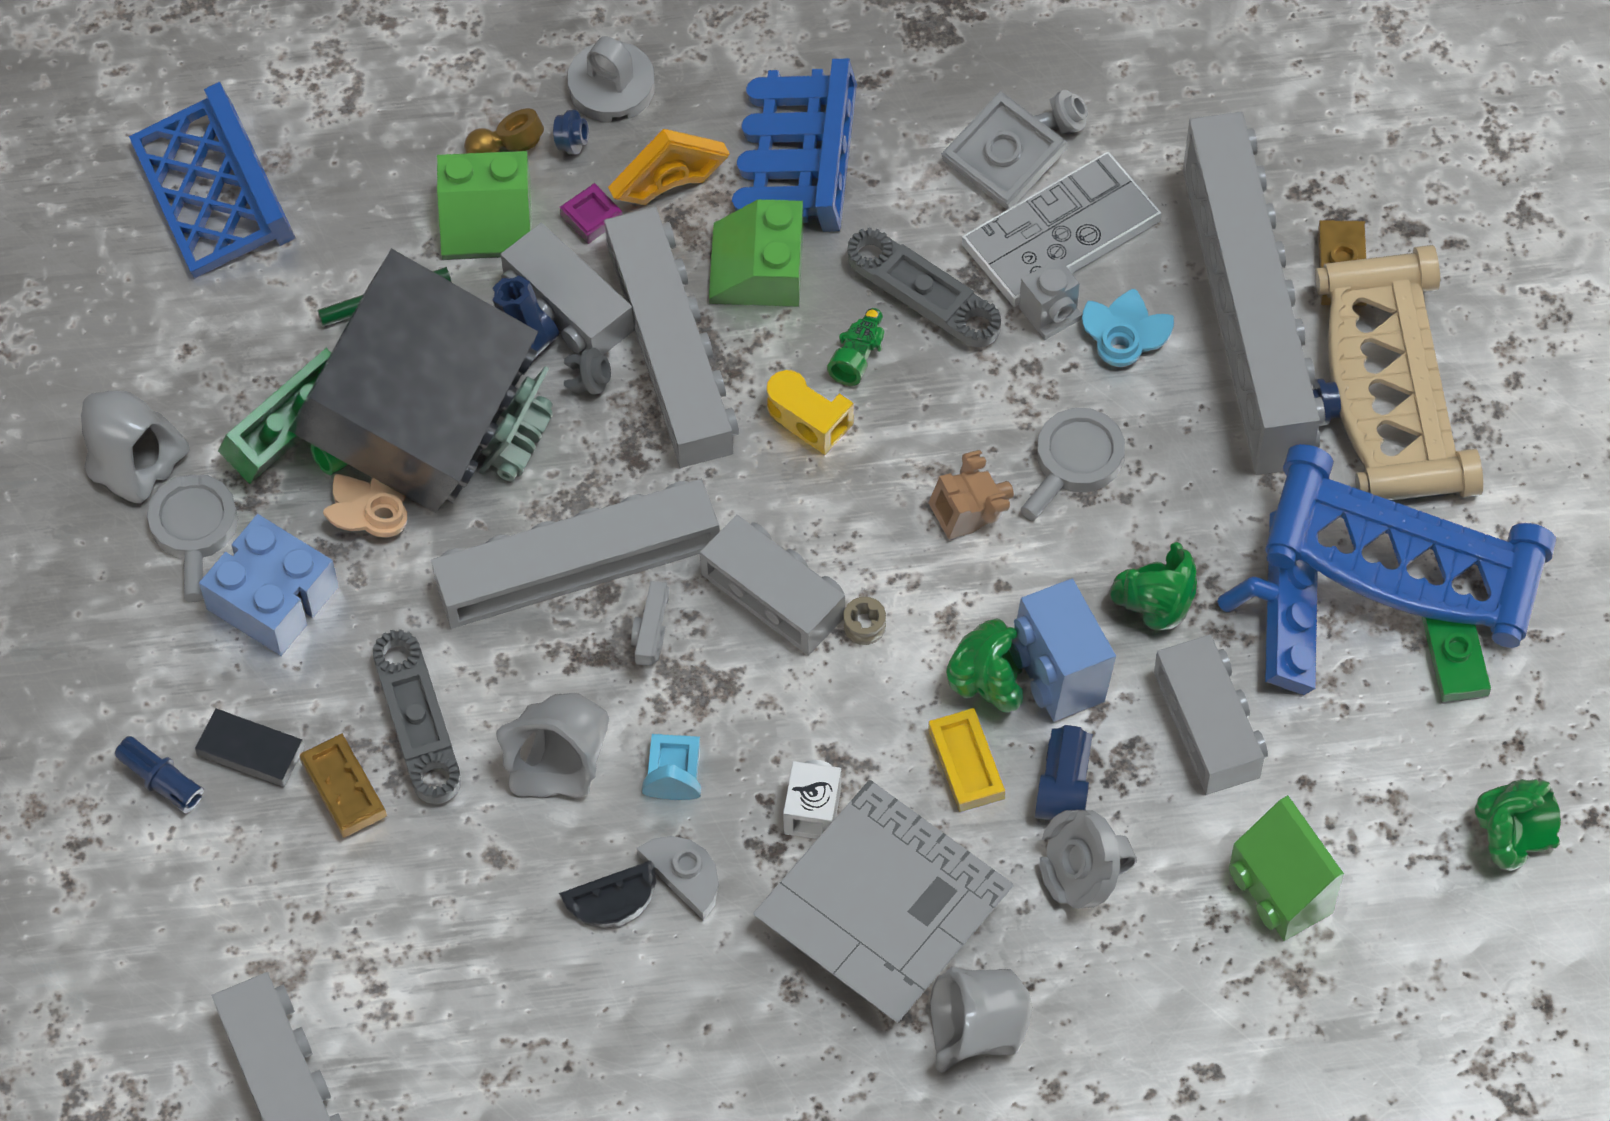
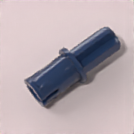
M132 736L124 738L116 748L115 756L145 780L144 786L147 790H156L183 813L190 812L201 800V795L205 791L204 788L174 767V761L170 757L161 759Z

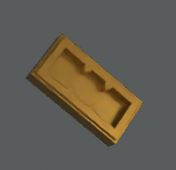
M1319 220V268L1324 267L1326 263L1366 259L1365 221ZM1320 295L1321 305H1331V298H1328L1327 295ZM1358 302L1353 306H1366L1367 303Z
M343 733L299 754L302 765L343 838L387 817L382 802Z

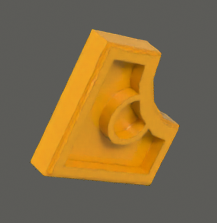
M662 129L608 186V189L614 199L647 205L656 196L673 187L688 183H703L728 158L730 153L724 142Z

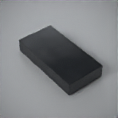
M215 708L195 747V751L199 757L285 787L299 759V754L302 753L305 746L303 739Z

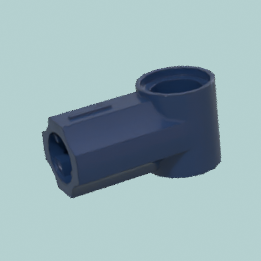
M519 275L509 279L502 278L492 288L494 291L492 299L494 306L538 331L531 345V348L537 351L536 358L559 336L556 324L540 309L532 285L527 279Z
M1072 725L1052 728L1046 756L1045 775L1040 777L1035 818L1052 820L1053 817L1065 810H1086L1089 782L1086 781L1093 734L1087 733L1081 727Z

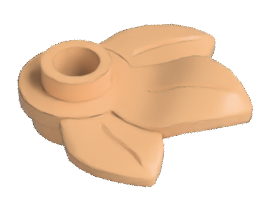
M341 474L334 476L332 493L335 504L323 510L324 516L331 524L347 531L366 530L374 536L385 538L395 536L403 531L407 524V511L403 505L406 496L374 478L368 483Z

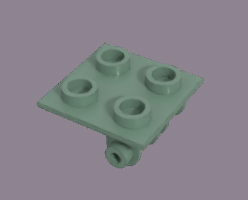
M545 366L534 379L527 376L507 410L500 415L504 419L487 448L481 452L487 457L479 471L483 474L493 465L499 469L497 471L498 475L507 481H514L515 477L523 474L524 468L536 449L534 443L540 441L541 434L553 416L551 410L553 404L549 399L542 396L534 398L549 370L548 367Z

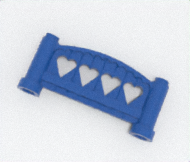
M1305 444L1294 445L1288 449L1283 465L1286 480L1265 548L1267 553L1266 559L1270 564L1288 569L1292 568L1296 561L1301 560L1336 583L1385 606L1436 620L1489 626L1493 633L1492 640L1503 647H1518L1521 640L1525 639L1544 564L1553 557L1557 541L1553 532L1537 524L1519 523L1511 527L1508 539L1504 541L1329 479L1334 461L1331 455L1323 449ZM1338 518H1343L1354 551L1345 554L1340 552L1336 546H1322L1317 540V534ZM1386 533L1391 541L1399 566L1397 569L1391 570L1385 568L1380 561L1370 563L1363 558L1362 549ZM1427 550H1433L1443 577V584L1433 585L1425 577L1421 579L1411 577L1407 572V565ZM1473 565H1477L1488 593V600L1478 601L1470 593L1465 595L1458 594L1452 587V581Z

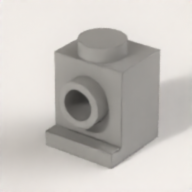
M1060 258L1021 278L1019 309L1044 340L1082 320L1083 315L1077 308L1080 283Z

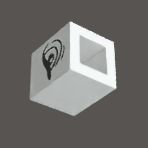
M808 760L805 763L793 761L783 813L784 834L818 839L837 816L841 793V768L833 767L831 764L821 760Z

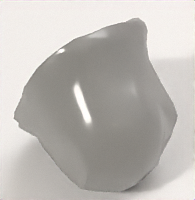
M117 390L92 393L83 401L81 412L82 434L88 450L84 469L88 477L94 482L104 484L117 496L134 503H142L150 496L156 479H167L173 470L174 464L190 450L189 443L165 417L158 412L152 411L146 402L130 392ZM150 428L155 433L159 442L158 459L150 467L135 470L132 446Z
M579 693L555 694L542 703L527 705L525 711L518 719L502 725L497 730L496 736L503 750V767L510 772L508 785L511 792L517 796L536 797L560 794L579 798L589 794L591 781L596 776V761L608 728L609 716L606 710ZM533 732H536L532 749L525 762L520 757L521 747L525 740Z
M950 967L944 974L937 977L931 991L930 1011L937 1053L936 1069L939 1072L944 1073L955 1063L971 1056L982 1054L1012 1055L1018 1053L1030 1025L1033 1007L1030 993L1011 969L965 970Z

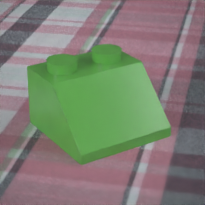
M527 151L437 155V197L442 260L500 258L502 252L532 230L531 177Z
M757 199L714 222L709 304L800 307L803 201Z
M1288 795L1280 799L1234 843L1229 865L1230 874L1236 885L1243 891L1248 889L1258 903L1256 904V909L1264 925L1270 930L1275 928L1283 941L1290 939L1334 913L1344 876L1341 868Z

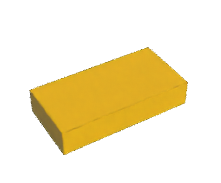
M972 708L930 720L928 722V730L958 811L963 812L1004 800L1005 788L975 709Z

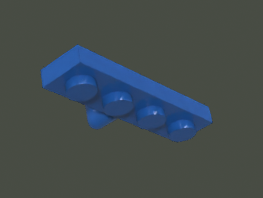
M1276 510L1270 513L1269 534L1276 514ZM1301 560L1296 561L1294 566L1288 569L1273 566L1268 562V581L1258 577H1250L1220 595L1218 604L1223 611L1230 612L1254 597L1267 601L1265 682L1305 695L1316 689L1318 571Z

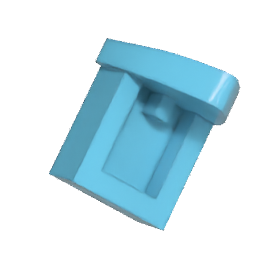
M652 734L648 775L643 781L642 793L649 797L668 800H691L701 797V785L697 780L700 737Z

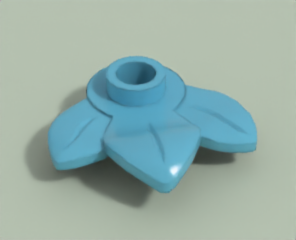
M1131 289L1118 297L1109 308L1095 301H1087L1083 310L1082 323L1085 331L1097 341V351L1102 360L1112 366L1125 367L1135 363L1140 358L1142 352L1161 348L1168 341L1174 327V316L1169 314L1148 316V311L1140 294L1136 289ZM1120 344L1124 345L1127 349H1116L1113 346Z

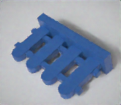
M850 58L832 59L830 75H825L823 69H812V76L781 77L779 70H768L767 77L754 78L748 83L746 92L749 101L755 106L764 107L763 113L750 114L742 122L745 138L749 142L759 143L758 150L743 152L737 159V166L741 176L748 180H754V186L740 188L733 194L732 203L735 211L757 199L803 201V223H808V216H818L823 232L841 230L857 89ZM808 105L807 112L776 113L777 106ZM821 105H827L826 112H821ZM822 141V148L816 149L817 142ZM774 142H803V149L772 150V144ZM813 178H818L817 186H812ZM768 179H799L798 186L767 187Z

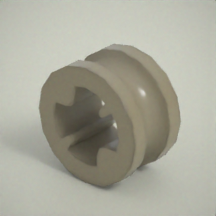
M859 597L849 602L844 610V631L846 636L852 642L859 645L873 644L881 639L886 629V611L884 606L878 600L871 597ZM868 614V618L871 620V627L862 628L860 621H858V615Z

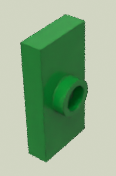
M1422 617L1442 702L1489 696L1491 685L1476 625Z

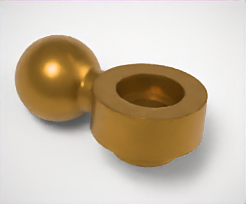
M520 109L506 116L493 132L486 128H479L470 132L465 140L466 154L499 152L503 146L508 150L527 151L538 144L540 136L544 132V126L534 109Z

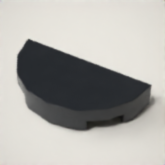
M650 860L560 892L559 895L570 913L587 925L603 929L623 926L637 918L650 903L656 885L655 866Z

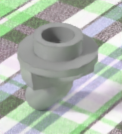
M1062 90L1049 99L1052 111L1034 116L1050 129L1059 127L1062 134H1072L1085 128L1088 110L1085 102L1079 95Z

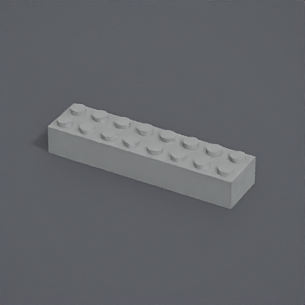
M1242 111L1189 119L1183 173L1255 474L1261 475L1282 472L1288 449L1294 445L1305 444L1320 448L1319 426L1325 424V410L1321 397L1314 398L1312 385L1315 384L1314 365L1311 358H1304L1302 346L1305 345L1304 325L1301 318H1294L1292 310L1296 302L1294 285L1291 279L1285 280L1282 269L1286 266L1285 249L1282 241L1275 242L1273 230H1276L1275 209L1272 203L1266 204L1263 193H1266L1267 190L1266 174L1262 165L1256 166L1254 155H1257L1255 130L1253 128L1247 129Z

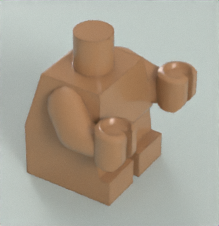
M981 450L962 455L960 474L952 476L949 473L939 476L928 502L949 540L974 533L988 523L993 524L997 522L1002 516V512L1008 511L1010 508L1009 500L1014 496L1013 487L1009 481L995 484L988 471L979 472L978 469H982L986 465L985 457H980V454H982Z

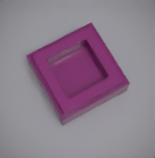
M595 183L560 206L561 217L587 244L605 233V219L623 215V211Z

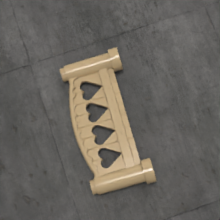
M1435 246L1414 247L1413 253L1326 263L1324 267L1316 268L1315 282L1318 295H1327L1332 301L1328 324L1331 382H1336L1339 389L1341 420L1365 468L1364 472L1355 474L1356 488L1388 500L1459 492L1461 497L1482 495L1483 470L1477 449L1456 451L1423 296V292L1436 291L1440 287V268ZM1358 302H1365L1393 315L1372 332L1364 333L1356 327L1359 316L1353 311L1352 307ZM1371 342L1399 353L1401 356L1384 370L1374 374L1365 369L1364 363L1368 357L1362 353L1360 347L1365 343ZM1381 383L1410 396L1390 413L1381 415L1372 408L1376 398L1369 392V387L1372 384ZM1383 424H1389L1416 435L1418 438L1399 454L1387 456L1381 451L1380 446L1383 444L1384 439L1378 434L1377 428Z

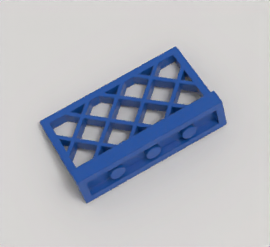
M220 82L204 89L208 98L129 136L194 279L274 239L277 240L280 246L296 239L234 105ZM205 115L208 116L210 123L203 138L186 134L191 122ZM216 135H217V138H218L219 142H218V141H214V138H215ZM159 138L171 140L163 157L147 154L144 145ZM181 143L198 147L191 164L174 160ZM209 150L225 153L226 155L219 171L201 167ZM153 165L159 166L157 171H155ZM231 168H232V170H233V172H234L235 175L229 174L230 171H231ZM169 169L186 173L179 191L162 187ZM197 176L214 180L207 198L189 194ZM225 183L241 187V192L235 205L217 201ZM168 199L174 200L172 206ZM247 202L251 209L245 208ZM184 203L202 207L194 225L178 221V216ZM212 210L230 214L222 232L205 228ZM240 217L257 221L260 230L244 238L233 235ZM184 233L190 234L188 239H186ZM200 237L218 241L213 253L196 261L193 252Z

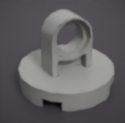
M602 36L595 44L586 47L576 55L568 69V90L571 94L572 102L575 108L587 118L600 122H612V117H621L627 114L628 119L633 118L649 106L655 93L654 67L648 56L636 46L617 41L608 36Z
M1065 810L1053 817L1044 830L1042 839H1049L1047 857H1040V870L1044 884L1054 900L1059 903H1068L1072 908H1094L1105 902L1115 889L1118 876L1130 870L1137 863V857L1128 838L1123 835H1115L1106 819L1093 810Z

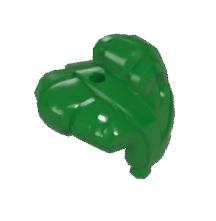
M1174 542L1170 545V551L1166 555V564L1156 561L1138 569H1126L1119 573L1109 590L1111 600L1117 605L1125 606L1127 610L1143 613V621L1149 628L1154 630H1170L1184 621L1195 597L1197 589L1196 564L1191 553L1183 549L1181 543Z
M996 618L979 624L973 631L965 635L954 651L946 669L947 680L951 689L964 698H971L976 693H979L988 703H992L1002 712L1010 713L1016 711L1023 701V690L1016 683V679L1022 673L1023 668L1019 669L1015 665L1009 650L1012 640L1017 637L1016 629L1008 627L1003 620Z
M1519 779L1508 785L1488 790L1478 797L1477 804L1475 805V815L1480 827L1487 830L1488 848L1491 858L1501 869L1504 868L1511 871L1521 868L1527 861V852H1540L1548 848L1556 849L1560 845V839L1557 836L1561 827L1560 809L1549 782L1537 779Z

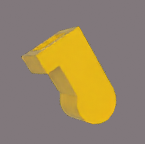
M793 370L779 371L772 375L767 382V409L770 416L783 425L784 428L824 455L830 451L854 424V403L841 394H838L832 402L809 388L805 378L800 373Z

